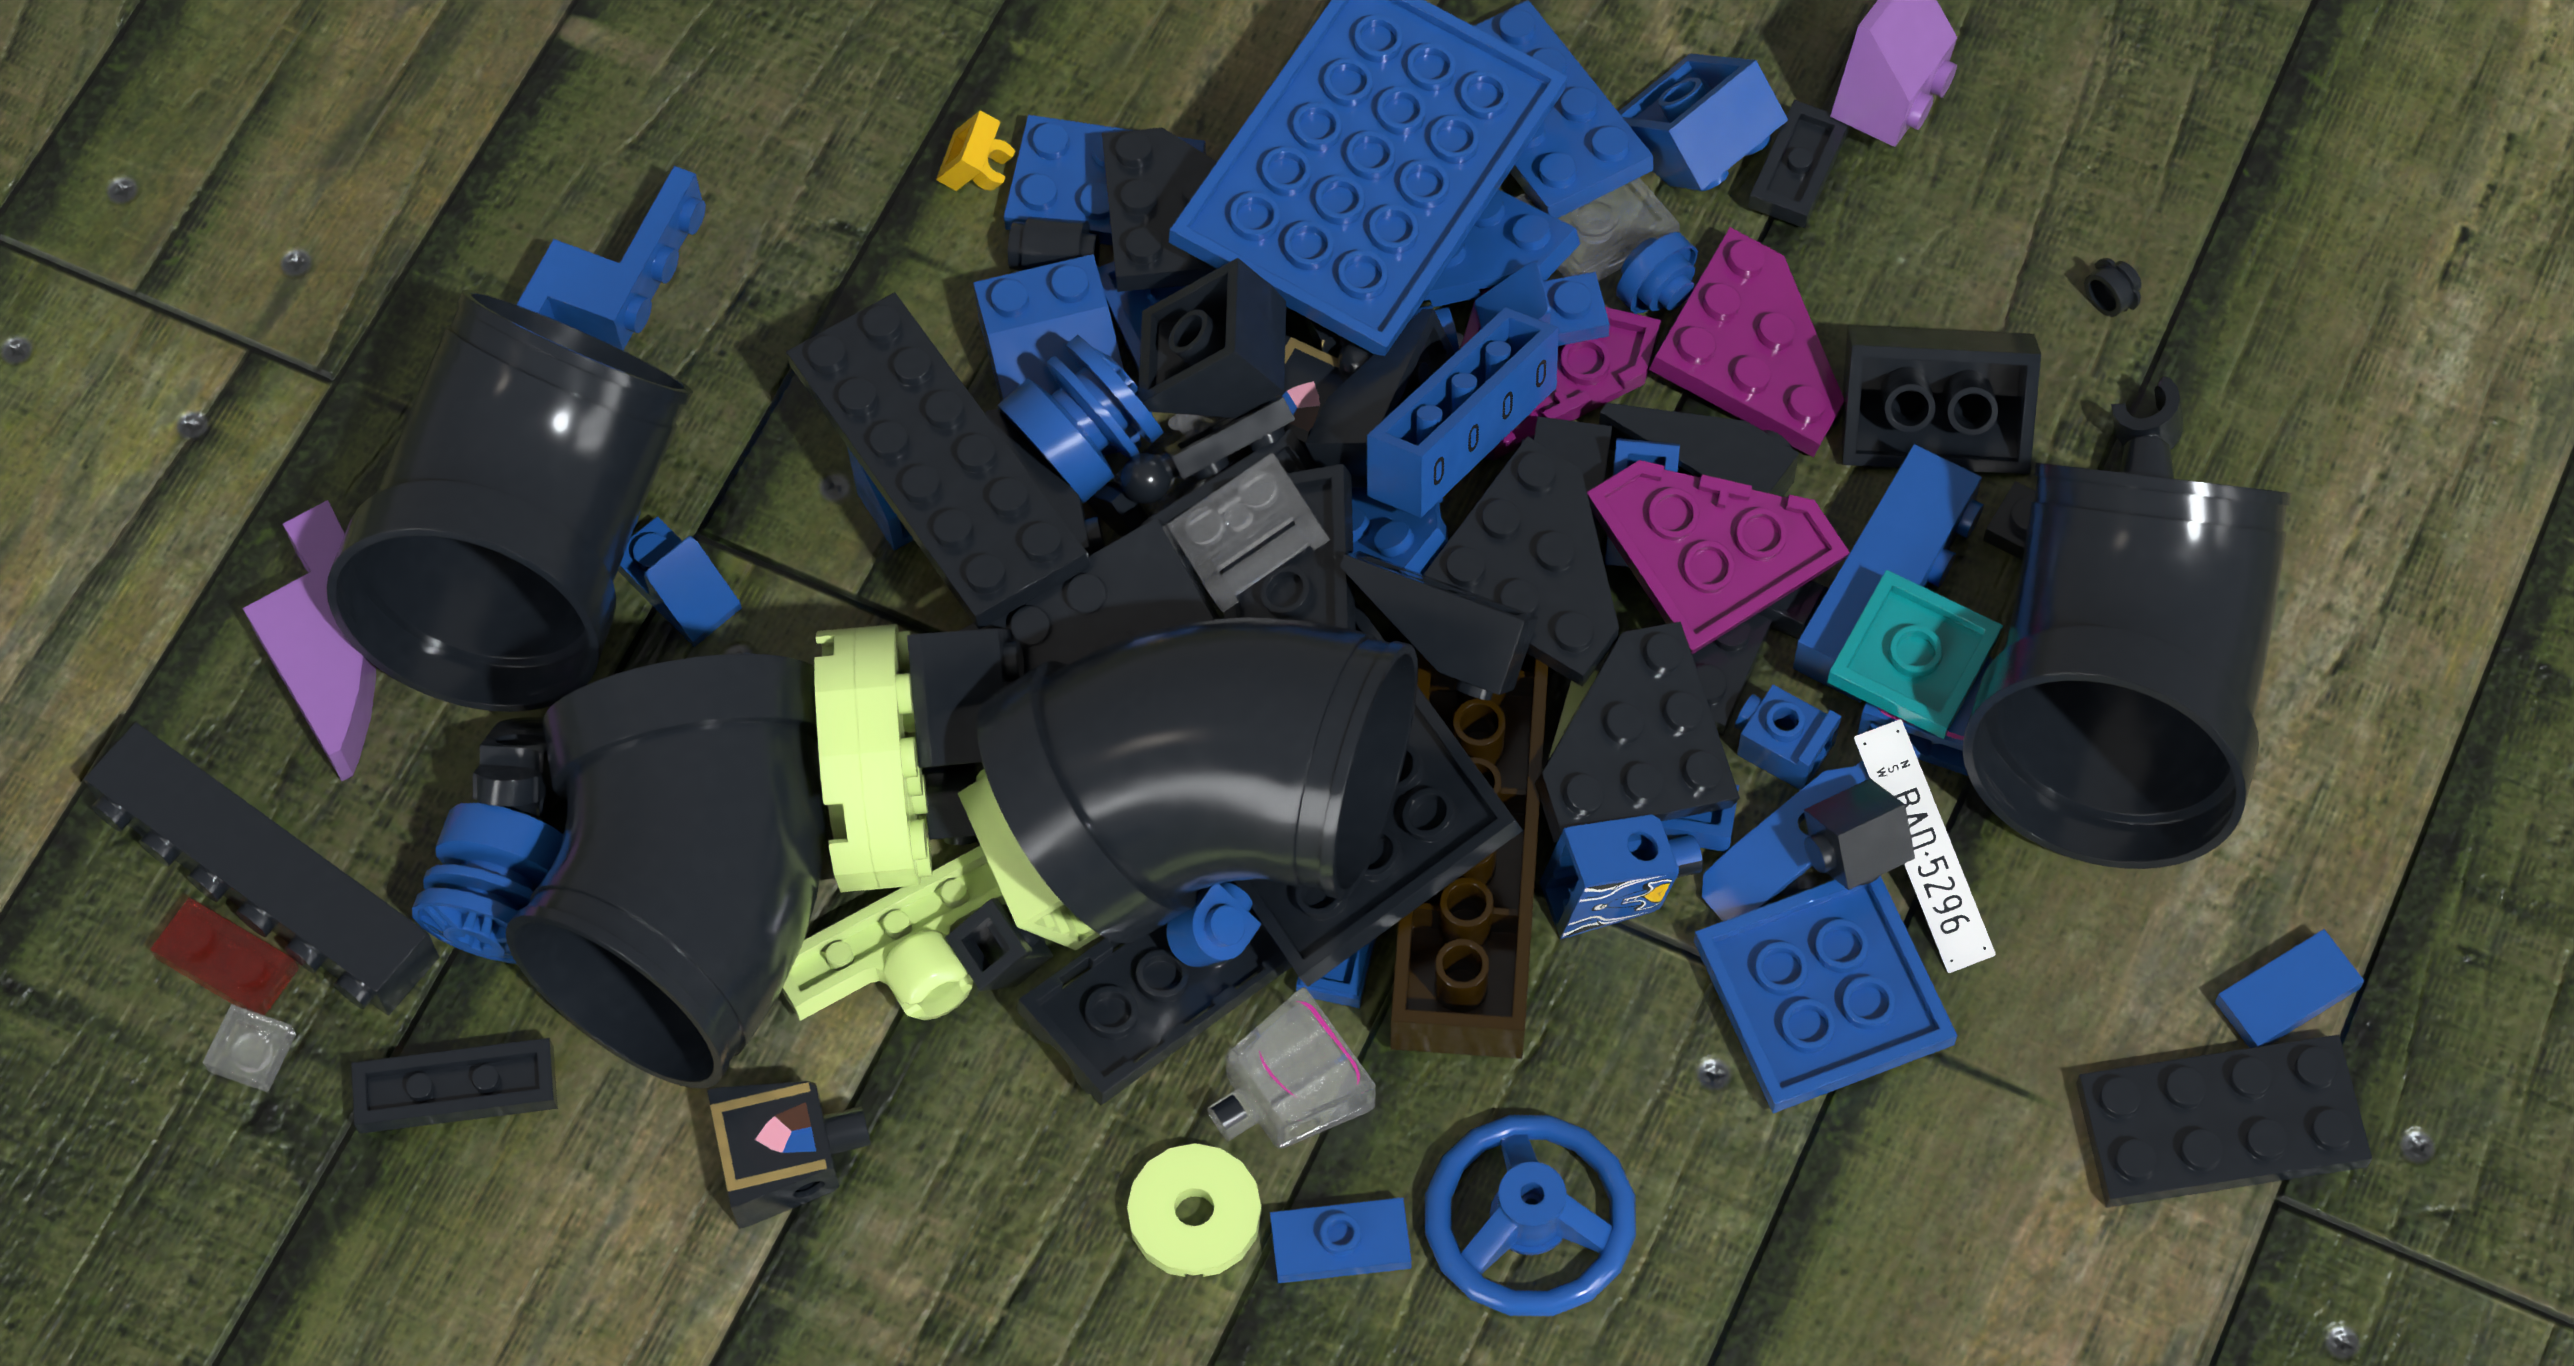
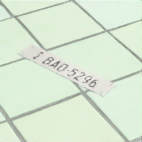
M1902 720L1894 721L1855 736L1854 740L1869 777L1906 806L1915 859L1904 865L1947 972L1951 973L1995 956L1996 953Z

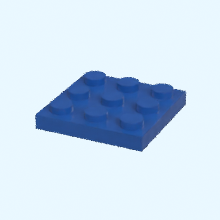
M1881 875L1869 884L1860 885L1850 890L1846 889L1836 880L1695 932V946L1772 1113L1779 1112L1955 1045L1957 1039L1956 1031Z

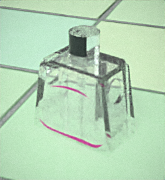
M1304 986L1230 1050L1225 1057L1226 1072L1235 1090L1210 1105L1207 1109L1215 1126L1227 1141L1232 1140L1259 1123L1274 1146L1286 1148L1374 1109L1375 1083Z

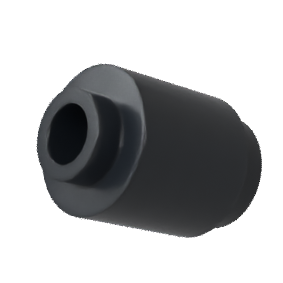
M1028 217L1026 222H1013L1008 239V265L1010 270L1023 271L1091 254L1094 255L1098 268L1100 237L1099 234H1092L1090 232L1088 221Z

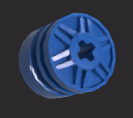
M1076 335L1065 347L1081 368L1077 373L1074 374L1054 355L1046 364L1060 388L1050 395L1041 386L1028 378L997 405V408L1079 495L1081 503H1085L1114 477L1111 467L1100 452L1103 448L1110 444L1121 454L1131 459L1139 455L1140 452L1124 431L1128 426L1131 425L1149 443H1153L1164 432L1154 419L1152 412H1149L1139 400L1138 386L1108 354L1093 348L1082 337Z
M460 803L450 809L436 845V857L443 865H435L426 871L423 879L425 890L417 894L412 907V918L422 929L434 937L462 951L490 960L517 964L507 944V925L515 914L530 902L532 893L550 870L559 852L564 834L538 819L505 807L483 803Z

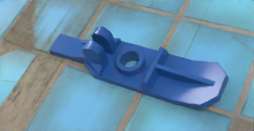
M1912 744V747L1918 759L1921 756L1920 752ZM1863 760L1853 767L1823 771L1733 845L1703 874L1702 898L1723 921L1765 906L1812 866L1804 846V840L1809 835L1799 829L1800 823L1805 819L1804 809L1870 779Z

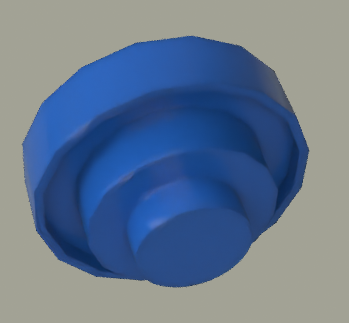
M1671 232L1659 239L1652 237L1643 241L1628 255L1622 265L1621 272L1623 275L1617 285L1616 296L1634 314L1644 313L1648 310L1658 311L1662 308L1667 310L1677 308L1690 296L1694 289V283L1691 280L1695 274L1694 264L1697 260L1698 250L1680 232Z

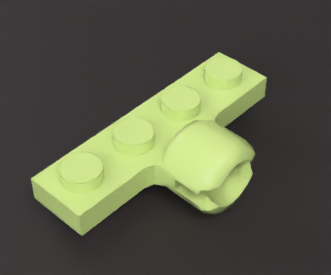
M981 845L932 871V876L921 877L920 885L902 887L805 939L782 988L783 994L799 1020L807 1018L869 983L878 981L889 986L904 1012L910 1017L931 1020L944 1016L957 1008L968 997L972 989L973 980L945 937L991 898H998L1001 904H1007Z

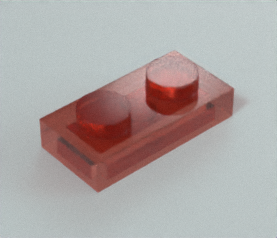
M191 898L187 899L150 948L155 958L260 1021L299 970L293 958Z

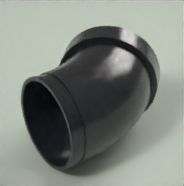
M463 290L457 302L459 308L452 324L447 325L376 494L367 499L356 510L350 520L328 576L327 599L336 624L353 647L378 669L404 685L436 699L474 709L499 712L537 710L550 707L569 693L587 685L594 675L615 616L616 593L613 584L647 496L678 427L676 421L683 406L688 404L693 391L686 384L654 365L574 327L509 301L473 290Z
M2036 463L2034 474L2037 476L2035 500L2031 501L2020 578L2005 647L1985 671L1964 734L1963 757L1968 776L1982 800L2001 820L2029 840L2058 854L2090 864L2124 869L2161 868L2194 860L2218 847L2236 829L2244 811L2256 767L2259 739L2254 715L2268 653L2286 539V532L2283 531L2286 506H2290L2292 493Z
M1243 617L1202 620L1153 630L1095 650L1068 665L1058 661L1044 662L989 696L982 703L978 713L977 736L979 750L987 779L999 808L1031 864L1053 893L1076 917L1107 939L1124 944L1136 942L1192 909L1196 905L1200 889L1236 880L1271 881L1301 889L1310 887L1323 891L1327 896L1342 900L1353 893L1363 878L1376 851L1382 829L1385 828L1394 801L1414 717L1418 683L1417 655L1414 647L1410 644L1399 641L1390 643L1376 639L1373 634L1306 620Z
M724 654L678 659L639 667L600 679L569 693L553 704L543 718V730L552 786L555 793L567 801V820L559 852L550 870L532 893L528 905L520 909L507 925L506 940L517 965L531 984L575 1027L627 1063L657 1078L680 1086L699 1089L715 1086L727 1072L732 1058L742 1052L777 1000L802 948L816 903L826 842V805L823 803L819 763L814 666L790 657L766 654Z

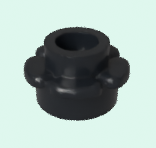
M2102 258L2095 263L2096 270L2087 276L2084 281L2085 292L2092 305L2099 312L2109 317H2115L2122 311L2126 312L2129 308L2131 310L2136 309L2141 302V294L2139 292L2141 289V279L2136 270L2124 261H2117L2115 263L2110 258Z

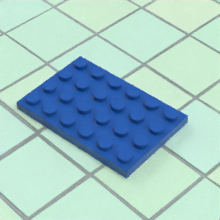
M1331 0L1175 221L1169 232V243L1217 269L1239 258L1274 287L1285 299L1286 307L1373 354L1385 356L1408 322L1413 318L1564 92L1568 76L1425 0Z

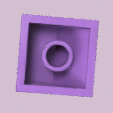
M1877 0L1858 25L1830 117L1896 147L1909 127L1916 130L1920 129L1933 104V95L1941 98L1944 96L1957 70V64L1950 62L1957 36L1937 0Z

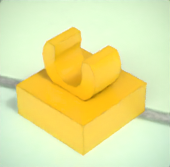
M980 110L958 127L953 133L936 180L955 191L959 190L970 180H973L980 188L989 191L995 190L1004 183L1005 176L994 171L988 162V158H991L1003 165L1015 153L1013 147L1007 142L998 139L994 140L1001 122Z

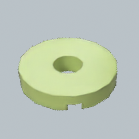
M1194 1143L1169 1148L1148 1161L1132 1183L1127 1210L1133 1240L1148 1261L1168 1274L1185 1277V1274H1203V1277L1220 1274L1243 1259L1257 1239L1261 1203L1257 1183L1240 1160L1221 1148ZM1202 1197L1211 1203L1214 1211L1210 1219L1204 1224L1190 1226L1181 1222L1176 1216L1175 1212L1178 1205L1186 1198Z

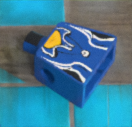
M1657 816L1631 817L1564 828L1539 883L1559 938L1564 939L1655 912L1662 907L1676 878L1697 874L1702 871L1703 859L1698 841L1693 835L1668 840L1661 820Z

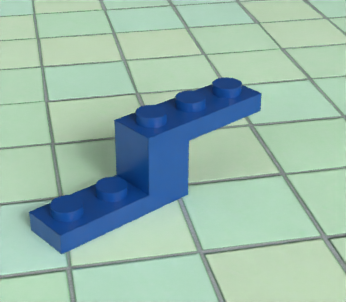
M676 166L673 167L620 263L553 239L517 305L560 321L624 350L633 332L639 333L645 327L651 313V300L660 283H668L674 275L679 260L678 251L688 234L694 235L701 226L706 204L702 200L696 174Z

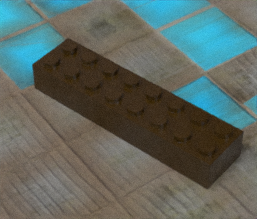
M1419 652L1417 686L1523 831L1399 921L1391 1016L1392 1050L1523 1058L1540 803L1535 781L1542 771L1548 666L1527 653L1514 690L1501 695L1493 693L1491 700H1482L1454 689L1456 679L1439 673Z

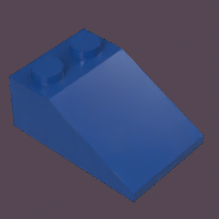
M1093 254L973 282L978 318L1001 401L1028 378L1041 386L1050 395L1060 388L1049 371L1046 362L1055 355L1074 374L1077 373L1081 368L1065 347L1076 335L1082 337L1093 348L1108 354L1123 369L1109 307ZM1131 425L1124 430L1137 448L1142 447L1139 433ZM1108 444L1100 452L1105 456L1118 453L1119 451Z

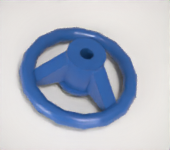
M1507 1115L1469 1130L1440 1158L1425 1192V1235L1441 1272L1470 1300L1509 1316H1554L1592 1301L1621 1273L1636 1237V1197L1619 1158L1589 1130L1551 1115ZM1530 1140H1547L1570 1149L1597 1172L1609 1199L1610 1224L1566 1194L1563 1179L1552 1167L1538 1162ZM1501 1145L1507 1173L1502 1178L1499 1191L1492 1201L1489 1220L1461 1252L1451 1229V1198L1463 1171L1484 1151ZM1563 1239H1566L1600 1253L1598 1259L1577 1279L1547 1291L1513 1290L1488 1280L1482 1275L1509 1249L1523 1255H1539L1552 1250Z

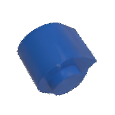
M1228 882L1200 889L1196 905L1167 924V940L1173 954L1181 962L1191 967H1204L1240 955L1262 925L1249 912L1253 905L1251 898L1241 888Z

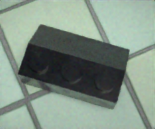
M1848 325L1843 379V397L1845 401L1843 403L1842 464L1900 468L1915 444L1969 471L2030 474L2041 364V351L2035 335L2029 333Z

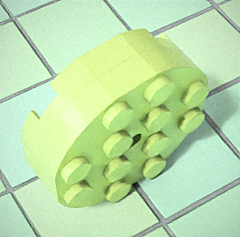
M897 624L822 630L816 633V644L821 643L822 656L814 657L820 774L823 803L828 805L834 840H829L832 867L840 892L918 886L921 883V877L932 876L929 837H926V831H928L925 775L922 774L923 767L919 768L907 641V635H911V631H899Z

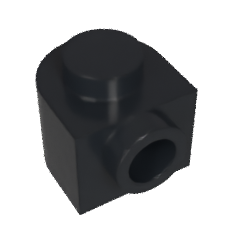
M976 763L923 767V774L926 780L928 806L926 817L929 840L944 838V842L951 845H965L979 841L958 796V792L976 782Z

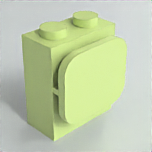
M983 769L976 776V782L958 792V796L1016 926L1074 950H1078L1101 936L1083 923L1061 902L1031 864L1010 830L994 797L985 769Z

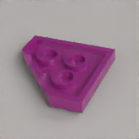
M1730 227L1657 352L1649 370L1761 430H1771L1780 434L1791 446L1814 458L1845 401L1784 255Z
M1493 287L1480 289L1481 296ZM1474 305L1460 348L1480 331ZM1605 307L1610 323L1609 337L1558 346L1557 388L1484 458L1494 461L1518 449L1521 446L1522 438L1526 439L1528 436L1534 440L1538 416L1573 421L1644 385L1659 336L1661 320Z
M1641 460L1587 492L1592 513L1666 624L1681 622L1692 654L1843 561L1850 554L1816 501L1790 494L1788 497L1756 491L1752 490L1751 485L1703 474L1701 477H1695L1665 470L1663 465Z

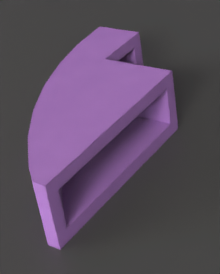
M327 500L283 523L294 550L308 574L244 607L243 610L257 638L340 780L344 781L354 775L365 742L372 714L376 666L357 651L336 624L329 607L327 580L345 533Z

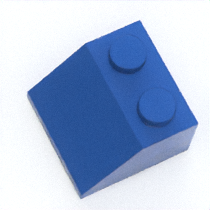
M1691 53L1618 111L1652 153L1653 172L1669 186L1698 191H1706L1722 183L1728 177V169L1742 157L1754 154L1766 147L1772 139L1770 134L1788 121L1756 60Z

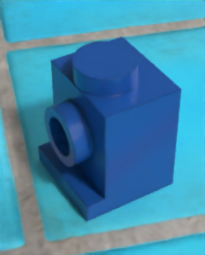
M1772 685L1764 699L1752 694L1740 711L1734 726L1742 731L1737 755L1795 788L1802 790L1811 782L1834 746L1841 715L1832 710L1826 714L1781 688ZM1774 722L1788 729L1789 731L1780 730L1775 726Z

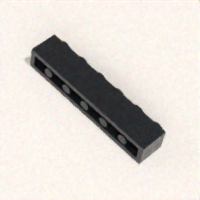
M137 722L132 725L84 778V781L97 800L91 807L102 820L119 832L128 825L143 836L139 841L141 846L163 865L169 867L174 861L180 863L191 872L187 876L189 881L211 900L218 902L222 896H225L240 907L236 911L237 916L260 936L267 937L273 931L288 942L285 947L286 952L302 967L312 973H315L322 967L336 977L337 980L334 983L336 989L357 1007L365 1009L371 1003L389 1016L440 958L428 932Z

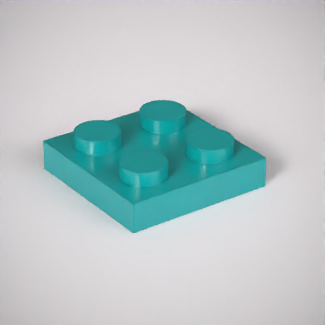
M1886 569L1829 671L1827 683L1944 739L1997 643L2003 625Z

